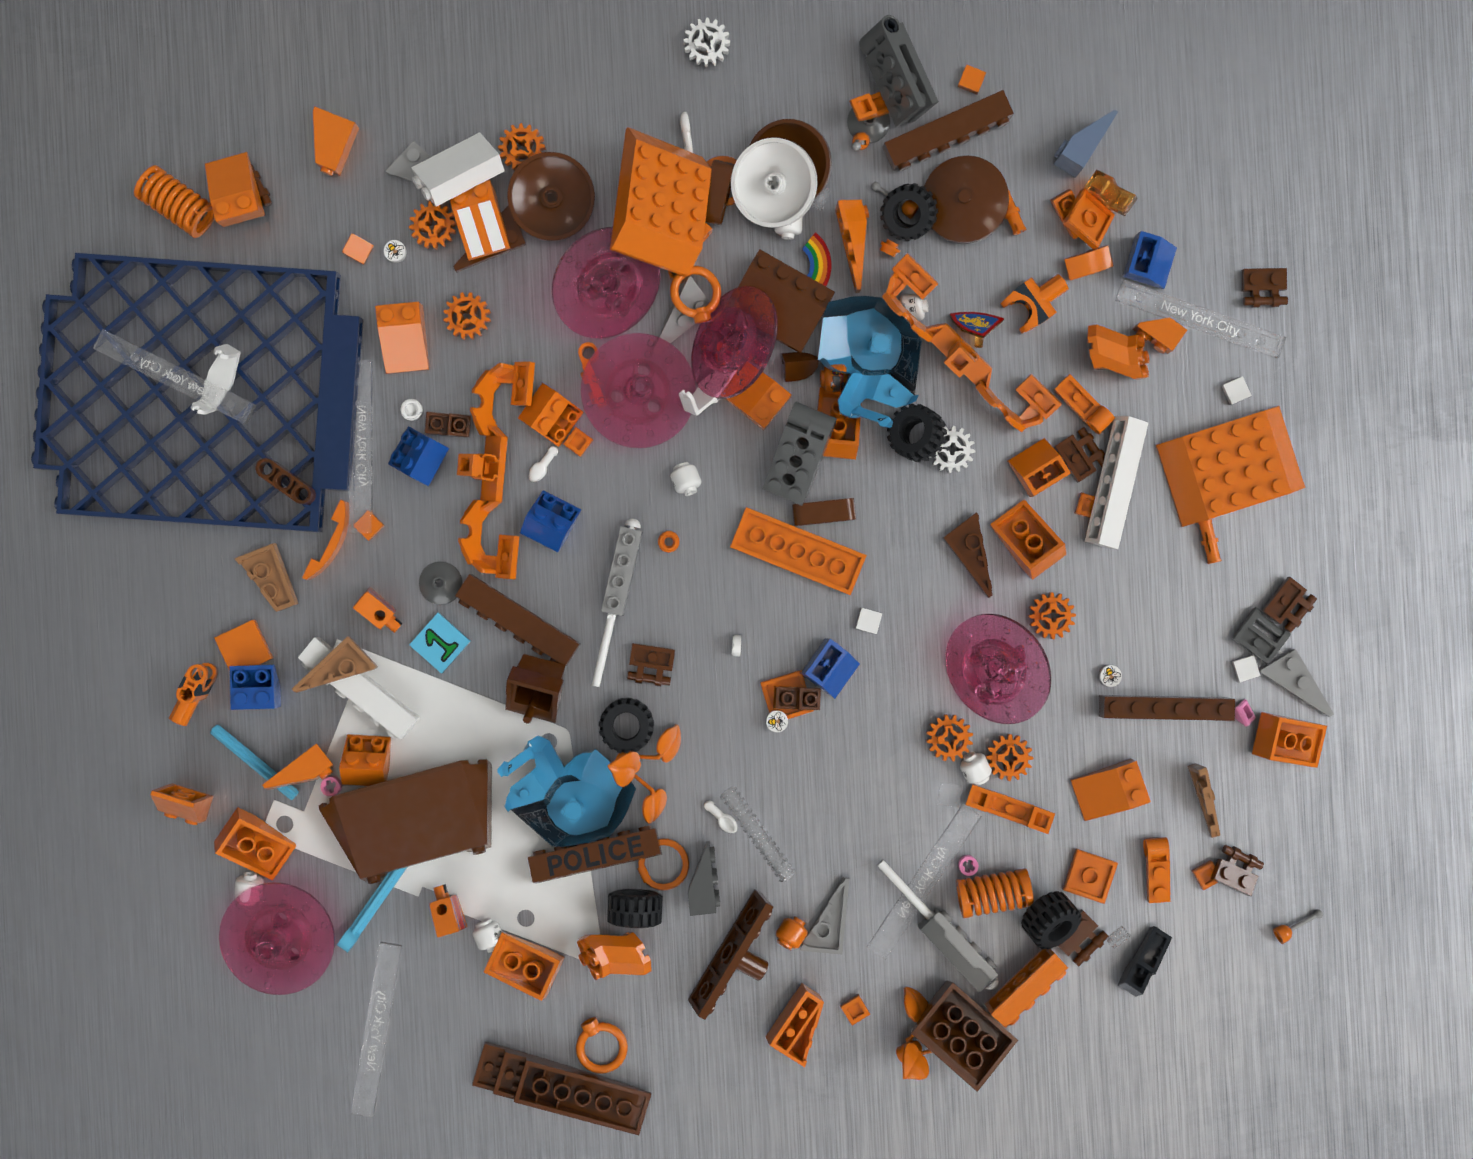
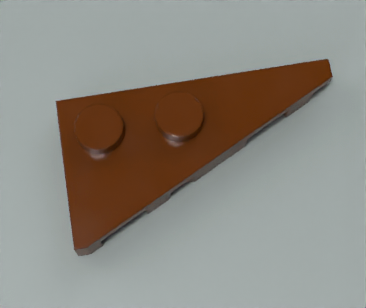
M509 205L501 214L510 249L470 261L465 252L453 266L456 273L526 245L520 227L510 212Z
M976 512L945 535L943 539L985 595L990 598L993 595L992 584L987 567L988 562L983 545L979 515Z

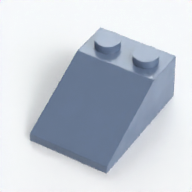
M1113 110L1074 134L1069 141L1065 139L1054 155L1057 158L1054 165L1076 178L1087 164L1118 111Z

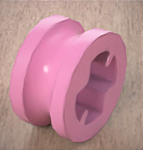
M329 776L321 782V791L326 796H334L341 791L342 782L336 776ZM329 780H331V783H336L334 792H331L332 789L328 790L326 788L329 785Z
M965 855L959 859L958 868L962 874L972 876L978 871V862L974 857ZM968 860H972V870L969 868V871H965L963 863L965 861L968 863Z

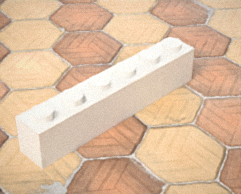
M1115 416L1085 542L1106 548H1119L1148 422L1130 416Z
M314 637L298 658L302 661L301 665L308 671H311L334 648L320 637ZM365 673L326 684L334 686L336 688L335 692L344 699L346 697L353 702L352 706L360 712L364 710L369 714V719L374 724L384 726L387 729L386 733L393 739L404 738L420 718Z

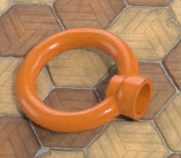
M693 266L689 275L703 276L711 284L713 295L709 304L697 309L687 307L679 296V286L685 276L676 274L671 282L670 296L679 312L694 318L695 324L712 320L711 313L720 302L721 287L718 279L710 270L701 266Z
M596 1017L587 1019L581 1024L583 1031L576 1043L578 1060L582 1066L591 1072L599 1074L612 1072L626 1058L628 1051L627 1039L624 1033L615 1025L598 1022ZM600 1031L613 1034L619 1043L617 1057L612 1062L604 1065L591 1062L585 1054L586 1040Z

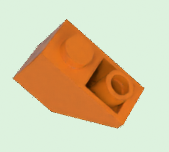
M1170 317L1140 322L1133 328L1137 332L1136 335L1143 334L1144 341H1150L1154 344V349L1162 354L1172 352L1187 332L1186 328Z

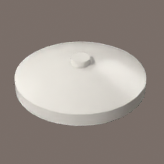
M781 138L759 140L747 147L734 165L731 176L732 196L740 212L751 222L771 228L790 225L804 216L814 201L817 191L815 166L807 152L792 141Z

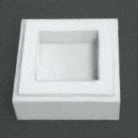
M1243 376L1222 385L1230 405L1252 396Z
M861 608L856 629L877 634L883 613Z
M1254 655L1231 661L1238 682L1260 676Z

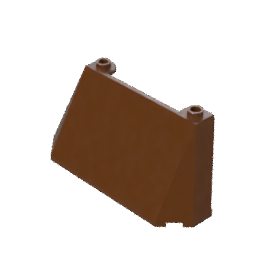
M487 759L478 760V764H470L468 760L457 761L334 795L329 798V804H320L319 810L359 878L368 882V884L378 883L387 872L463 851L479 855L485 853L487 848H491L492 764Z

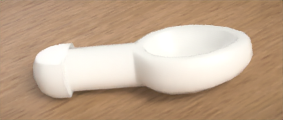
M682 112L680 115V127L684 149L693 153L688 113Z
M549 447L541 461L533 464L530 468L529 480L531 482H538L544 478L547 473V466L554 456L558 454L557 447Z
M711 800L704 803L705 810L718 819V824L722 830L728 833L737 832V823L730 814H724Z

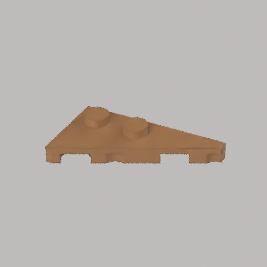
M347 636L300 680L292 690L296 693L374 670L378 666L350 636Z
M1196 763L1189 765L1188 769L1211 838L1220 836L1214 805L1215 795L1211 788L1207 767Z

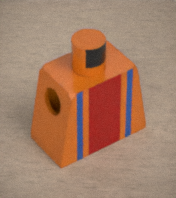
M371 587L367 589L353 606V609L378 629L385 625L395 633L403 624L394 616L396 609ZM382 610L385 616L380 617L377 611Z
M446 884L434 887L436 901L430 903V909L437 938L467 928L457 894L449 896Z

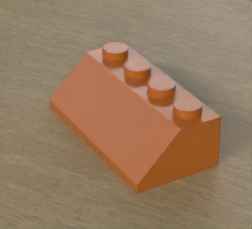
M1041 949L985 1003V1006L990 1014L1005 1028L1008 1025L1012 1026L1018 1021L1019 1015L1024 1010L1027 1011L1033 1007L1035 999L1040 995H1045L1050 990V985L1055 980L1059 981L1066 975L1068 967L1051 949Z

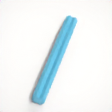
M215 725L210 731L212 736L268 781L277 774V772L220 725ZM292 785L276 788L290 800H293L299 793Z

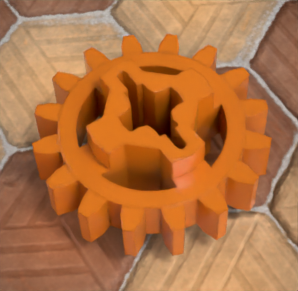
M520 123L517 129L514 125H511L512 131L504 130L506 137L499 138L503 145H499L498 149L499 151H504L500 154L501 159H506L504 162L506 166L512 164L514 171L523 162L519 161L520 159H527L546 150V146L540 144L544 141L543 136L537 137L539 130L535 129L532 132L530 124L527 128H524L523 124ZM509 142L512 144L510 153H508ZM534 142H536L535 153H533L532 146L534 145ZM516 143H518L521 146H525L527 152L525 150L523 151L522 149L519 150Z
M428 201V207L420 204L421 210L414 209L413 211L416 216L409 218L414 223L409 226V229L415 231L411 236L414 239L418 238L417 243L419 245L424 243L426 249H429L430 245H432L437 250L438 244L446 247V240L453 241L450 234H456L452 227L456 226L457 223L451 220L454 218V214L452 212L448 213L449 208L447 206L442 208L439 205L436 207L433 206L431 201ZM436 212L445 216L446 219H439ZM434 220L437 225L434 226V229L432 231L429 226L432 225V222ZM444 230H446L445 233H444L441 237H439L440 234H441ZM420 232H427L429 234L430 239L422 236Z
M461 292L459 299L452 296L454 302H447L446 304L450 308L443 311L448 315L447 318L443 319L444 322L450 323L447 329L449 331L455 329L453 335L457 337L461 334L463 340L466 339L467 335H469L471 340H474V334L476 333L481 337L482 333L480 330H488L485 323L491 322V319L486 317L491 311L484 309L488 305L486 301L480 303L481 297L478 295L474 299L472 292H469L468 297ZM469 302L466 306H459L462 303ZM478 308L481 311V320L477 317ZM454 313L457 314V318H458V320H457V322H456V323H457L456 325H455L454 319H453V314H454ZM463 314H470L472 317L470 320L468 318L465 319ZM469 326H475V328L471 330H466V328Z
M1049 592L1048 598L1045 594H1041V601L1034 599L1033 601L1036 606H1029V609L1033 611V614L1028 615V618H1033V622L1029 625L1037 627L1034 631L1037 634L1042 631L1043 638H1046L1048 634L1050 639H1055V634L1062 638V631L1069 633L1068 625H1075L1071 621V617H1075L1076 614L1070 611L1074 608V605H1067L1070 599L1065 598L1062 600V594L1060 593L1056 595V598L1053 592ZM1046 603V608L1039 612L1041 606ZM1057 603L1062 605L1065 611H1061L1057 607ZM1051 612L1061 615L1053 619L1043 617V615H1048ZM1062 619H1065L1063 625L1060 628H1058V624L1060 623V621ZM1039 620H1043L1046 623L1048 630L1040 624Z
M944 714V720L936 717L937 724L930 723L929 725L933 729L932 731H926L930 735V738L926 739V743L932 744L928 748L929 751L936 750L934 756L938 758L942 755L943 761H946L948 757H950L951 761H955L956 755L962 759L963 751L969 753V749L966 746L973 745V742L968 740V737L973 736V733L967 732L970 725L966 724L963 726L964 719L960 718L956 721L957 716L954 714L951 719H949L947 714ZM952 724L959 726L962 731H954ZM943 726L941 733L936 735L937 730ZM949 732L954 736L950 744L947 740H944V737H947ZM959 741H963L962 745L956 750V745ZM937 744H944L947 752L939 749Z
M1007 734V739L999 735L1000 741L998 742L992 740L993 748L987 747L991 753L985 755L991 761L989 762L990 767H994L992 774L995 775L999 772L998 778L1002 780L1006 776L1007 781H1011L1012 776L1019 780L1020 773L1027 775L1024 769L1026 767L1031 768L1032 766L1028 763V760L1034 759V757L1028 755L1032 748H1025L1028 742L1026 740L1019 742L1020 736L1016 735L1013 739L1012 734ZM1014 744L1018 745L1021 748L1022 753H1017L1015 751ZM1002 745H1004V748L1000 752H997V750ZM1009 752L1014 756V759H1010V762L1005 759ZM996 761L1003 763L1004 771L997 766ZM1019 762H1022L1020 767L1015 770V766Z

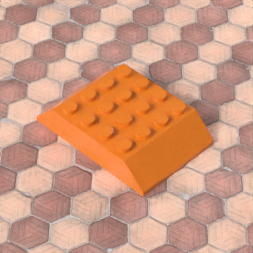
M627 127L610 250L687 277L703 246L712 170L702 156Z
M1280 406L1156 445L1181 527L1225 515L1305 488Z

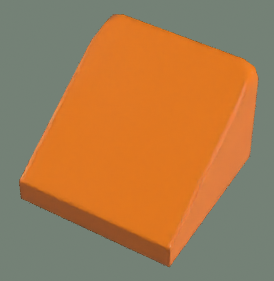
M351 233L342 253L364 265L374 245Z

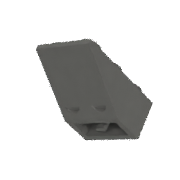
M706 841L688 887L690 916L716 913V907H720L719 890H715L714 886L718 885L717 868H712V863H716L715 848L710 847V841Z

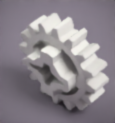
M706 18L705 23L698 19L697 26L692 23L690 24L692 31H685V36L688 37L683 39L684 45H688L685 47V53H690V61L696 58V65L704 62L705 67H708V62H712L716 66V60L723 61L724 57L722 54L728 55L729 49L726 48L730 46V40H726L729 37V32H723L725 29L724 24L718 27V20L716 19L713 23H710L709 18ZM699 32L698 39H695L693 42L694 36ZM704 36L705 39H707V41L710 42V49L706 45V43H703ZM721 43L720 49L715 53L716 46Z
M952 426L950 431H948L947 427H944L947 430V435H944V437L948 436L947 442L941 444L940 447L943 448L941 452H936L937 456L934 457L933 466L940 464L939 470L942 471L944 468H947L948 473H951L953 468L956 472H960V466L967 468L966 461H973V458L969 455L975 453V450L970 448L975 442L968 441L970 434L964 436L963 428L957 432L955 426ZM960 438L965 446H961L957 439ZM951 444L953 445L954 449L959 450L952 453V455H950V451H947L945 449L948 448ZM938 453H941L946 458L945 462L939 457ZM964 455L963 459L955 464L956 457Z

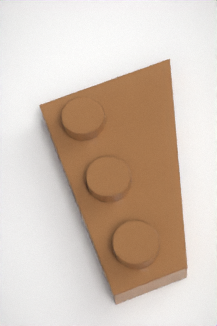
M276 543L234 558L246 570L248 577L261 589L260 592L276 612L299 604Z

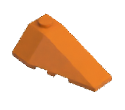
M862 199L839 200L835 212L856 294L860 293L862 286L866 218H869L867 205L863 206Z

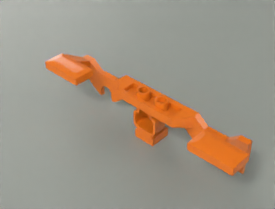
M908 253L892 268L894 272L890 277L887 290L882 295L888 306L898 316H903L907 319L913 331L926 341L933 343L947 357L944 363L959 378L963 374L966 375L976 385L975 388L991 406L997 407L1003 413L1005 420L1010 425L1023 432L1028 427L1041 424L1043 417L1047 419L1062 405L1035 376L1030 374L1015 389L1029 403V406L1020 416L1012 412L989 388L992 367L947 323L925 326L896 297L908 285L923 300L938 285V282Z
M530 361L514 362V365L498 363L492 369L485 370L476 381V385L472 388V393L480 396L481 404L478 408L470 407V412L479 435L486 436L484 454L458 455L457 475L482 480L480 500H473L460 519V524H465L469 527V535L466 538H458V542L467 564L473 565L480 573L495 574V578L516 580L520 536L499 535L497 556L486 555L481 546L482 523L488 514L502 502L508 437L497 426L492 415L494 392L501 383L513 384L511 405L531 406L535 363Z

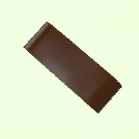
M713 160L705 222L722 225L731 191V176L735 164Z
M268 458L260 459L255 466L256 473L296 503L308 505L315 500V490L278 462ZM270 463L272 465V471L270 474L266 475L264 472V467L266 464ZM288 476L290 484L284 488L282 486V479ZM302 489H306L308 497L302 501L299 493Z
M854 498L803 503L802 506L799 504L792 505L794 526L857 520Z

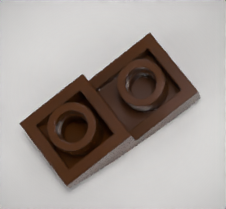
M426 412L424 434L469 437L471 416Z
M774 686L775 709L820 710L821 688Z

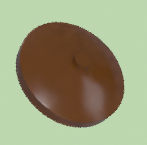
M781 119L763 127L754 136L750 145L766 138H781L792 141L803 148L812 159L816 169L817 191L815 198H817L826 187L832 170L830 148L823 135L812 125L796 119Z
M543 152L527 158L516 168L508 185L507 199L514 220L526 233L541 240L558 241L575 235L586 225L593 212L595 192L588 172L578 161L562 153Z
M967 155L948 159L932 171L924 185L926 191H931L933 194V200L936 199L937 220L933 224L932 230L950 242L968 244L983 240L999 228L1007 214L1009 192L1005 178L997 167L983 158Z

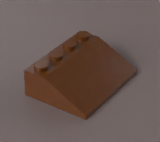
M759 249L725 311L801 354L822 318L828 303L832 300L835 291Z
M948 980L934 995L911 1032L916 1039L976 1092L979 1091L1018 1042L1017 1038L957 985Z

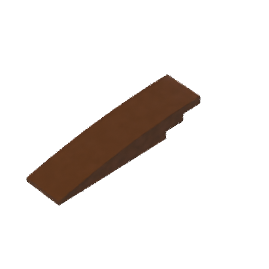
M489 1042L484 1043L472 1082V1086L491 1090L493 1094L514 1099V1102L638 1136L651 1098V1092Z

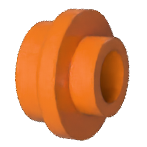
M887 239L886 242L881 241L880 243L882 245L880 250L893 257L901 251L897 248L899 244Z
M665 531L658 538V545L664 552H674L679 547V537L672 531ZM666 538H672L673 544L671 546L665 544Z

